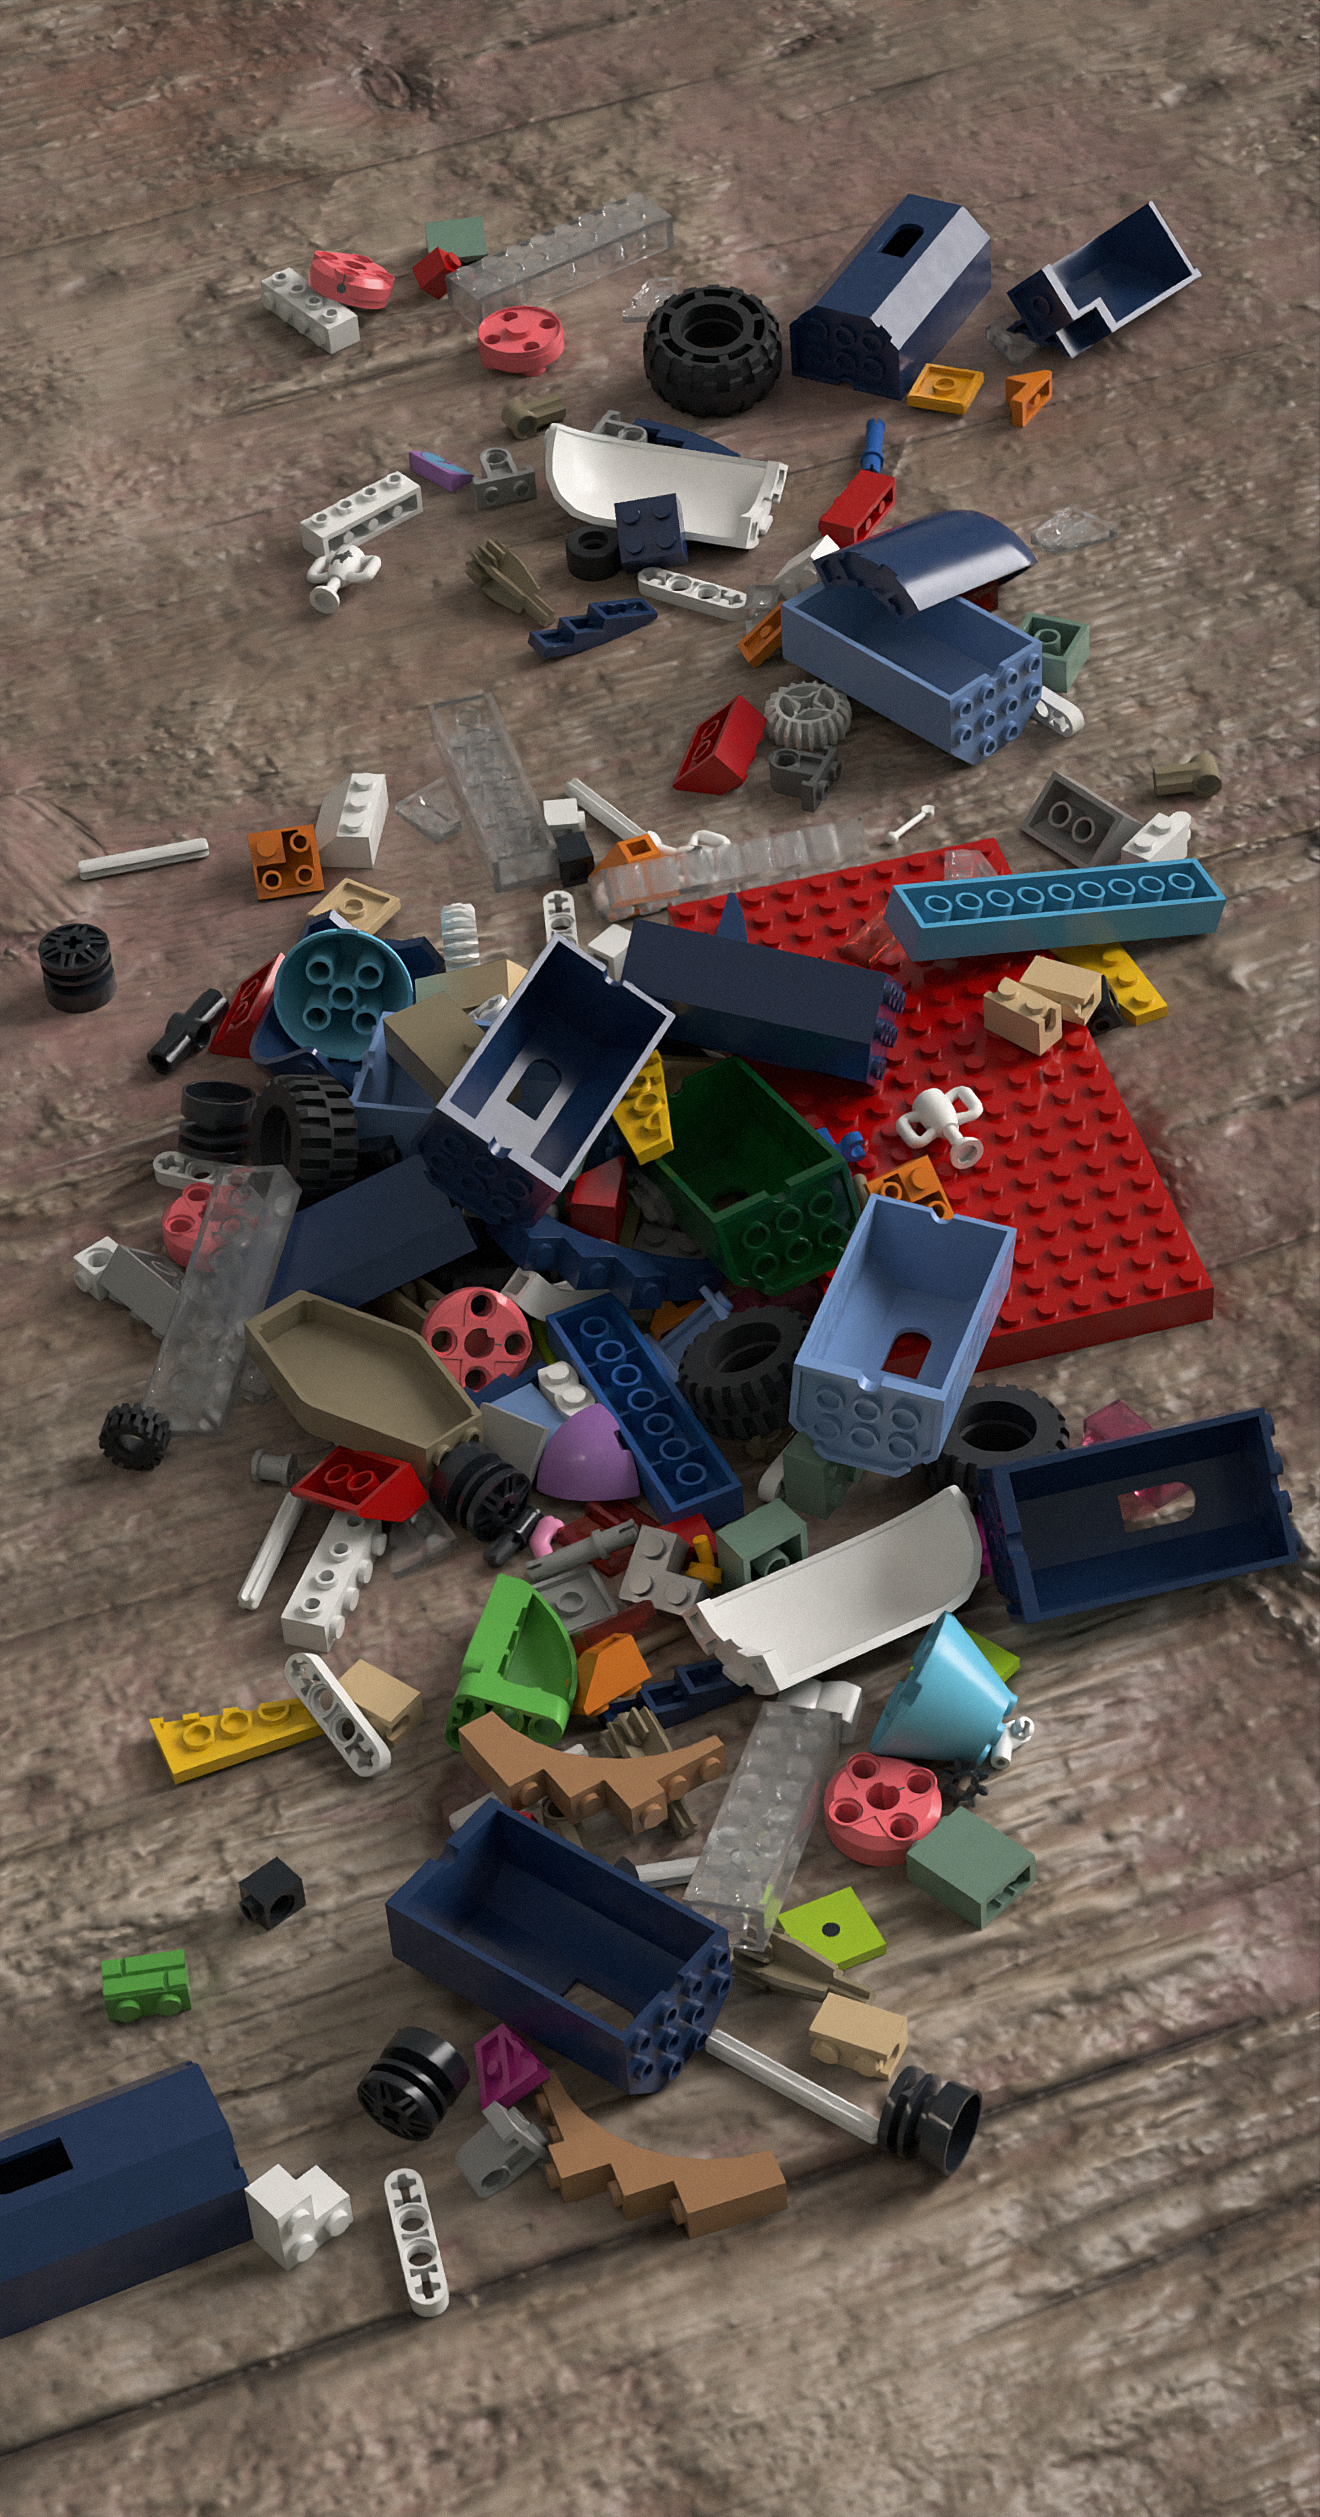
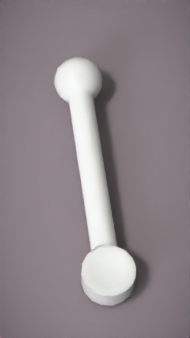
M931 805L922 806L921 813L897 831L888 832L885 837L886 842L891 845L896 844L902 834L922 819L933 817L934 807Z

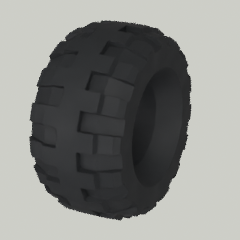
M708 285V287L702 288L695 286L685 289L684 293L674 294L667 298L663 306L656 308L647 323V332H644L643 339L646 377L651 380L652 389L662 401L670 403L673 409L682 413L687 411L693 413V416L704 418L706 416L726 417L730 416V413L737 411L742 413L752 408L753 403L756 401L761 402L773 388L775 380L779 378L782 367V337L779 331V323L761 299L754 294H745L743 289L732 286L725 288L720 287V285ZM718 346V348H703V347Z

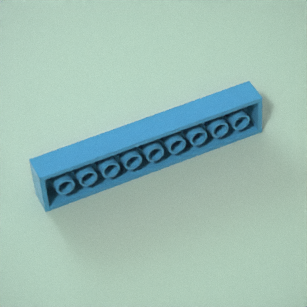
M1196 858L893 885L883 919L912 962H923L936 959H953L957 957L984 956L997 953H1015L1028 950H1046L1049 948L1077 947L1080 945L1213 933L1217 930L1227 899Z

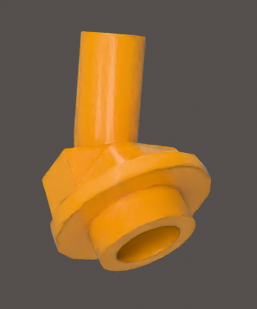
M696 1536L692 1542L699 1563L691 1562L684 1575L701 1580L713 1590L714 1583L722 1585V1569L714 1567L715 1559L707 1536Z

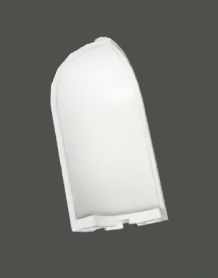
M552 423L544 436L547 482L554 499L571 516L591 524L617 528L614 503L676 493L682 505L686 539L743 549L756 547L759 544V538H757L759 534L766 535L773 521V517L769 513L773 503L779 504L788 470V465L769 460L764 462L613 438L580 431L557 423Z
M956 1485L947 1487L920 1505L874 1529L711 1600L708 1598L683 1612L682 1616L706 1655L714 1653L725 1665L723 1666L722 1673L740 1687L746 1684L754 1687L756 1694H775L935 1622L943 1611L946 1610L951 1613L966 1602L980 1577L982 1543L974 1517L970 1511L969 1500Z

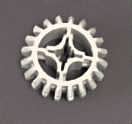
M803 680L802 684L791 682L788 688L779 687L778 692L771 693L770 700L766 701L764 708V717L767 719L765 724L769 738L775 739L776 745L784 744L786 748L791 749L794 747L800 751L810 749L813 752V749H823L828 744L836 745L837 740L845 739V733L850 731L852 717L850 702L845 693H841L835 687L831 688L827 682L822 685L818 684L817 680L813 683H806Z
M462 903L443 906L440 911L446 972L480 965L474 907L471 904Z

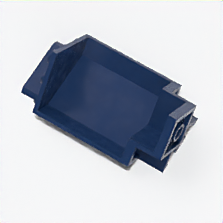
M1150 201L1100 236L1050 266L1048 264L1006 292L1022 319L1005 330L1013 334L1017 332L1029 336L1028 340L1046 348L1053 346L1062 350L1063 355L1073 358L1202 275L1197 267L1191 265L1154 203Z

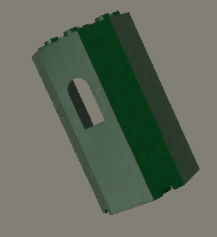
M737 1054L682 1079L683 1083L677 1092L672 1094L666 1092L674 1150L663 1154L656 1160L640 1165L612 1116H610L621 1154L626 1156V1169L629 1175L733 1284L745 1288L746 1286L755 1288L763 1294L777 1297L838 1267L845 1252L844 1248L862 1215L847 1161ZM741 1192L748 1196V1198L721 1211L713 1205L719 1197L727 1193Z

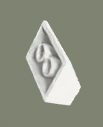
M352 773L323 798L315 828L321 867L373 868L389 806L385 774Z

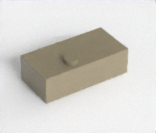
M444 991L382 1019L386 1051L436 1104L485 1034ZM520 1080L506 1099L510 1104L522 1100Z

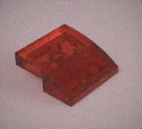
M625 1499L591 1501L586 1504L584 1517L557 1529L556 1542L566 1547L592 1536V1531L600 1529L602 1532L627 1522L631 1518L634 1520L639 1532L642 1524L654 1528L663 1525ZM636 1543L610 1553L611 1557L606 1560H602L600 1557L588 1562V1564L592 1563L596 1570L610 1579L628 1568Z
M642 1600L572 1633L569 1637L575 1649L576 1657L580 1658L584 1651L614 1633L632 1634L647 1627L646 1619L657 1614L652 1601Z

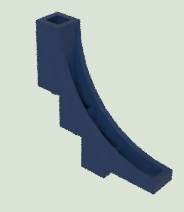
M544 1213L533 1228L519 1227L517 1221L505 1220L503 1225L486 1223L485 1231L523 1271L557 1270L575 1290L608 1289L628 1310L661 1309L662 1301L705 1300V1297L699 1290L704 1285L714 1294L721 1290L724 1274L710 1259L670 1257L618 1246L583 1234L558 1222L546 1213Z

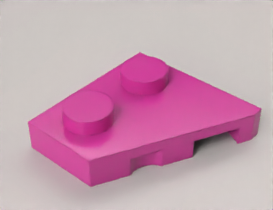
M504 2023L474 2044L482 2111L494 2100L507 2109L550 2077V2071L519 2033Z

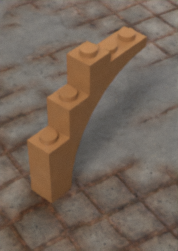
M493 1711L458 1729L462 1757L505 1806L512 1810L520 1811L548 1796L573 1825L596 1815L599 1811L608 1807L633 1836L653 1828L667 1819L668 1803L682 1798L686 1793L715 1780L727 1772L724 1744L716 1735L691 1746L659 1755L617 1759L592 1758L565 1753L539 1744L512 1729Z
M555 2071L550 2072V2077L539 2084L540 2093L534 2095L537 2111L541 2120L548 2118L551 2124L550 2127H547L551 2145H548L550 2163L544 2165V2170L550 2189L558 2188L564 2204L608 2191L613 2207L621 2206L627 2222L671 2209L676 2225L684 2224L690 2240L788 2209L786 2181L772 2150L742 2157L696 2159L669 2156L643 2149L610 2134L588 2118L567 2095Z

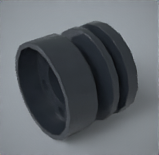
M72 923L48 932L41 939L38 954L43 972V981L48 1002L55 1009L66 1013L82 1014L105 1006L115 996L117 983L112 965L110 944L107 934L99 927L90 924Z
M202 1080L183 1086L180 1113L186 1119L180 1121L179 1132L181 1134L178 1138V1149L183 1154L206 1161H236L250 1156L251 1138H249L251 1126L248 1123L252 1121L251 1117L253 1109H255L256 1093L249 1087L229 1081Z
M471 1440L458 1445L439 1463L431 1479L429 1499L437 1510L452 1521H457L464 1530L469 1531L476 1539L483 1542H491L500 1536L501 1528L506 1524L510 1525L523 1511V1508L529 1504L532 1492L531 1481L523 1472L515 1469L509 1462L503 1461L497 1453L482 1442Z
M407 2026L397 2030L380 2055V2060L374 2062L369 2072L361 2080L357 2087L358 2100L365 2112L378 2125L405 2140L421 2142L431 2137L438 2124L441 2123L446 2115L447 2108L455 2103L470 2080L469 2068L463 2057L444 2039L425 2029Z
M914 2065L907 2066L897 2077L885 2101L877 2133L878 2147L881 2151L888 2154L897 2153L904 2160H910L918 2153L919 2163L922 2167L945 2176L953 2175L963 2163L975 2138L982 2110V2094L979 2090L956 2081L947 2082L941 2089V2079L938 2074L932 2072L925 2074L922 2068Z

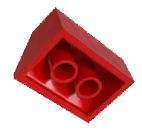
M740 694L697 725L672 787L680 791L721 796L731 788L738 789L748 777L746 771L756 757L754 753L756 746L764 738L762 732L767 719Z
M281 952L240 982L229 1005L230 1009L224 1015L208 1050L212 1054L252 1059L249 1053L252 1036L274 991L275 977L285 957Z
M617 1156L578 1176L574 1191L567 1192L565 1201V1213L571 1214V1218L567 1220V1226L591 1237L602 1238L619 1245L623 1221L627 1211L626 1156Z
M341 1445L335 1448L289 1490L293 1497L350 1515L395 1522H404L406 1519L413 1517L417 1513L418 1508L429 1499L410 1463L371 1451H354Z

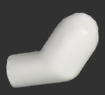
M1022 1716L1005 1724L1006 1728L995 1747L992 1746L991 1765L993 1767L1006 1769L1010 1766L1012 1751L1027 1743L1034 1733L1035 1727L1031 1719Z

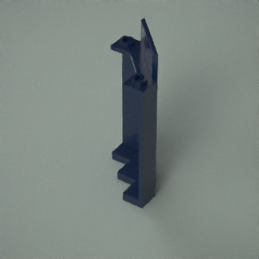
M414 1155L207 1256L225 1330L265 1311L300 1289L354 1309L482 1246L480 1238L467 1214L469 1210L430 1184L423 1172L426 1164L422 1155Z

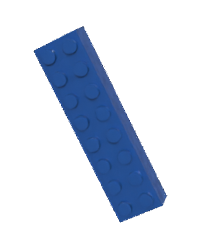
M611 1292L545 1316L548 1347L558 1362L564 1361L574 1368L578 1375L579 1384L590 1391L595 1399V1404L600 1403L619 1424V1442L622 1444L623 1450L631 1451L637 1471L639 1488L662 1524L674 1523L701 1513L710 1529L744 1517L742 1484L701 1422L695 1417L691 1407L621 1302Z

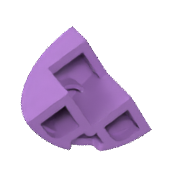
M597 1403L578 1411L567 1419L554 1433L543 1452L539 1464L537 1491L552 1497L577 1501L617 1500L640 1495L638 1476L630 1450H623L618 1436L620 1426L603 1405Z

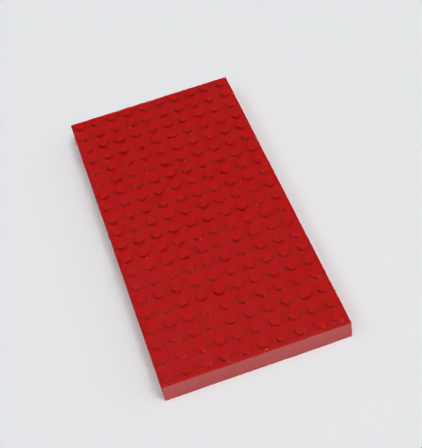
M995 837L736 892L744 915L748 943L887 973L903 986L902 991L906 993L905 1006L902 1014L896 1013L894 1027L898 1028L897 1041L894 1049L888 1048L884 1077L882 1081L877 1080L875 1087L750 1059H741L815 1130L826 1127L836 1145L840 1143L846 1134L859 1131L864 1140V1144L861 1147L866 1157L857 1162L847 1163L852 1178L857 1174H863L867 1182L904 1163L928 1155L954 1214L1017 1229L1010 1286L974 1373L1213 1319L1214 1286L1086 1024L1084 1026L1062 1020V1038L1040 1056L984 1027L983 995L988 991L995 994L998 991L1000 981L1005 977L1019 983L1036 956L1054 960L1050 950L1038 949L1015 953L1008 952L912 962L883 919L893 885L1013 875ZM728 894L667 907L668 925L715 936ZM720 1053V1054L724 1055V1056L727 1057V1058L730 1057V1056H732V1055H727V1054ZM965 1086L970 1088L982 1103L983 1112L973 1121L959 1125L958 1130L963 1137H974L983 1145L984 1151L981 1158L971 1167L958 1169L953 1166L950 1160L952 1145L947 1139L937 1137L926 1146L914 1149L907 1146L896 1131V1121L902 1115L912 1112L914 1100L923 1091L937 1088L945 1095L955 1087ZM957 1098L952 1103L956 1113L969 1111L960 1098ZM921 1122L910 1123V1126L918 1136H922L927 1131ZM837 1268L809 1281L819 1307ZM915 1332L899 1335L893 1343L882 1371L917 1379L931 1347V1341L926 1336Z

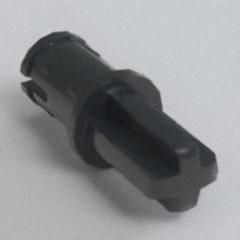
M527 1505L510 1525L506 1524L501 1528L500 1536L483 1555V1559L488 1563L489 1567L493 1569L496 1567L502 1568L517 1550L521 1551L526 1547L527 1539L533 1534L539 1520L544 1518L539 1509L532 1505Z

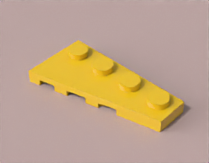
M1119 942L1049 948L1054 960L1056 959L1058 962L1099 972L1101 975L1105 974L1117 995L1121 1015L1135 1026L1168 1016V1005Z
M657 1049L651 1053L611 1114L640 1165L656 1160L663 1154L674 1150L662 1059Z
M300 1698L260 1703L258 1709L248 1711L241 1710L239 1707L224 1708L223 1714L200 1717L199 1712L182 1714L183 1720L164 1722L163 1717L149 1719L151 1731L175 1784L325 1734Z

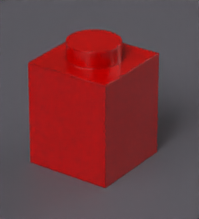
M438 246L412 268L420 289L437 300H440L464 280L460 270L461 262L458 257L452 252H445Z

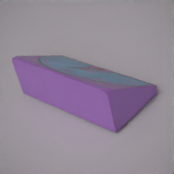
M410 451L408 453L410 470L450 492L456 491L474 478L473 474L433 452Z

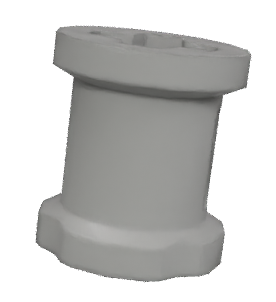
M264 1449L256 1450L251 1463L253 1482L261 1483L263 1480L282 1482L284 1487H291L295 1482L298 1470V1459L295 1454L288 1453L286 1456L267 1454Z

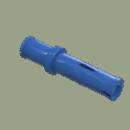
M875 418L867 421L864 451L861 453L860 461L863 470L879 474L884 461L882 446L885 423L881 419H878L877 424H875Z

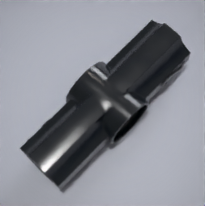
M209 988L207 992L201 994L185 1013L175 1012L170 1017L166 1025L165 1035L147 1053L148 1063L155 1068L157 1073L167 1076L169 1072H173L192 1050L202 1051L210 1040L211 1029L230 1009L228 1000L222 996L220 991Z

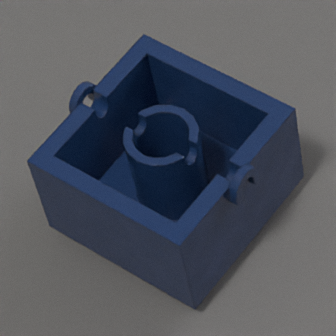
M676 493L614 503L621 563L627 574L639 573L641 570L649 567L664 569L689 564L682 505Z

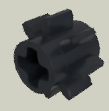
M956 1757L954 1760V1771L943 1769L941 1773L943 1778L949 1780V1784L944 1785L940 1792L941 1794L951 1793L954 1797V1807L960 1801H968L969 1805L974 1808L977 1793L982 1796L988 1795L989 1789L981 1785V1781L986 1780L990 1773L989 1771L980 1772L976 1768L977 1758H974L970 1764H962L961 1759ZM964 1774L972 1777L971 1785L966 1790L959 1788L960 1781L958 1779H962Z

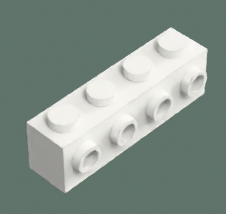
M291 268L276 272L261 281V301L264 307L271 310L284 322L289 323L301 334L307 336L317 346L322 347L330 354L360 341L357 315L339 302L314 291L308 285V280Z
M396 471L374 484L364 487L357 493L300 522L303 548L319 558L334 556L342 545L349 544L358 547L423 512L420 486L399 471Z
M338 1510L335 1511L281 1615L285 1644L328 1653L335 1638L339 1639L341 1637L349 1611H353L357 1606L359 1591L363 1583H368L371 1578L373 1563L376 1557L384 1553L387 1537L385 1533H382L381 1520L360 1518Z

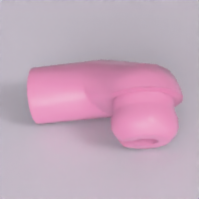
M546 1516L539 1520L529 1540V1546L535 1559L553 1552L550 1545L551 1540L561 1538L559 1533H564V1524L560 1519Z

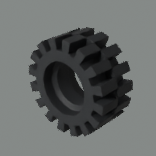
M122 1403L121 1408L116 1405L106 1416L98 1439L100 1440L99 1448L104 1449L103 1455L106 1458L113 1456L112 1463L118 1465L119 1462L124 1463V1469L129 1470L130 1466H135V1471H142L145 1466L147 1470H152L154 1465L159 1466L166 1453L172 1435V1430L169 1429L170 1424L168 1420L162 1421L163 1415L160 1412L155 1415L152 1414L153 1408L147 1406L146 1410H143L140 1403H134L133 1408H130L129 1403Z

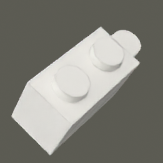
M1183 811L1175 812L1170 817L1158 813L1121 848V865L1184 859L1187 856V841L1191 837L1189 829L1191 816Z

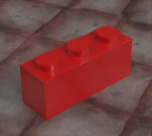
M861 469L856 477L849 481L843 493L835 498L830 509L821 515L818 523V531L821 532V538L828 535L840 549L868 538L896 504L895 477Z

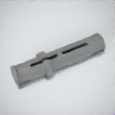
M631 1518L627 1522L601 1532L600 1529L592 1531V1536L532 1561L525 1562L527 1570L530 1569V1571H527L532 1583L536 1584L600 1557L602 1560H606L611 1557L610 1553L636 1543L639 1530Z

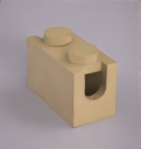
M1040 956L1034 958L1019 981V984L1062 1006V1020L1084 1026L1101 1001V973Z
M1007 977L1000 981L998 991L995 994L988 991L983 995L984 1027L1039 1056L1062 1038V1006Z
M359 1659L337 1680L383 1742L393 1748L424 1719L421 1692L362 1659ZM348 1718L344 1722L346 1724L350 1723L354 1725L353 1721L350 1718Z
M829 1992L809 2028V2036L816 2038L810 2049V2054L827 2064L841 2065L856 2070L864 2076H874L889 2081L908 2044L907 2017Z

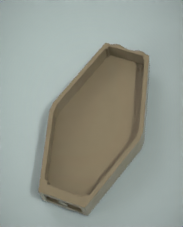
M301 1289L244 1322L246 1352L300 1426L310 1434L354 1451H371L408 1462L416 1474L426 1478L434 1474L439 1463L458 1445L471 1440L483 1443L481 1411L425 1339L413 1330Z

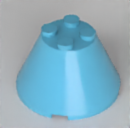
M338 928L314 933L290 949L282 960L275 977L273 1001L280 1024L301 1048L307 1046L314 1047L327 1060L334 1058L347 1059L349 1062L362 1060L364 1049H369L373 1025H378L383 1011L399 1012L413 1005V988L406 966L391 947L368 933Z
M945 1610L935 1620L910 1659L913 1661L912 1667L914 1668L908 1675L905 1683L898 1681L879 1718L868 1746L869 1752L875 1756L954 1762L955 1758L959 1757L964 1763H971L974 1758H977V1766H981L991 1746L989 1744L995 1747L1006 1728V1725L1001 1723L1003 1716L1008 1717L1018 1700V1696L1010 1692L955 1616Z

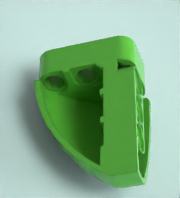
M501 1573L498 1574L465 1655L458 1687L450 1705L444 1733L447 1745L455 1751L461 1752L458 1729L491 1711L515 1731L534 1742L548 1747L560 1741L572 1711L578 1684L575 1649L567 1630L556 1612L532 1585L522 1579ZM569 1677V1681H568V1684H567V1687H566V1686H565V1682H566L567 1678Z

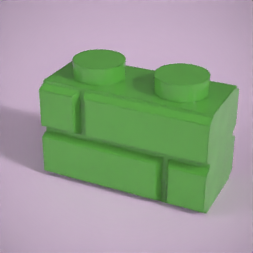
M184 1949L101 1961L103 1994L109 2021L132 2022L141 2016L154 2014L173 2016L182 2010L192 2009L189 1975Z

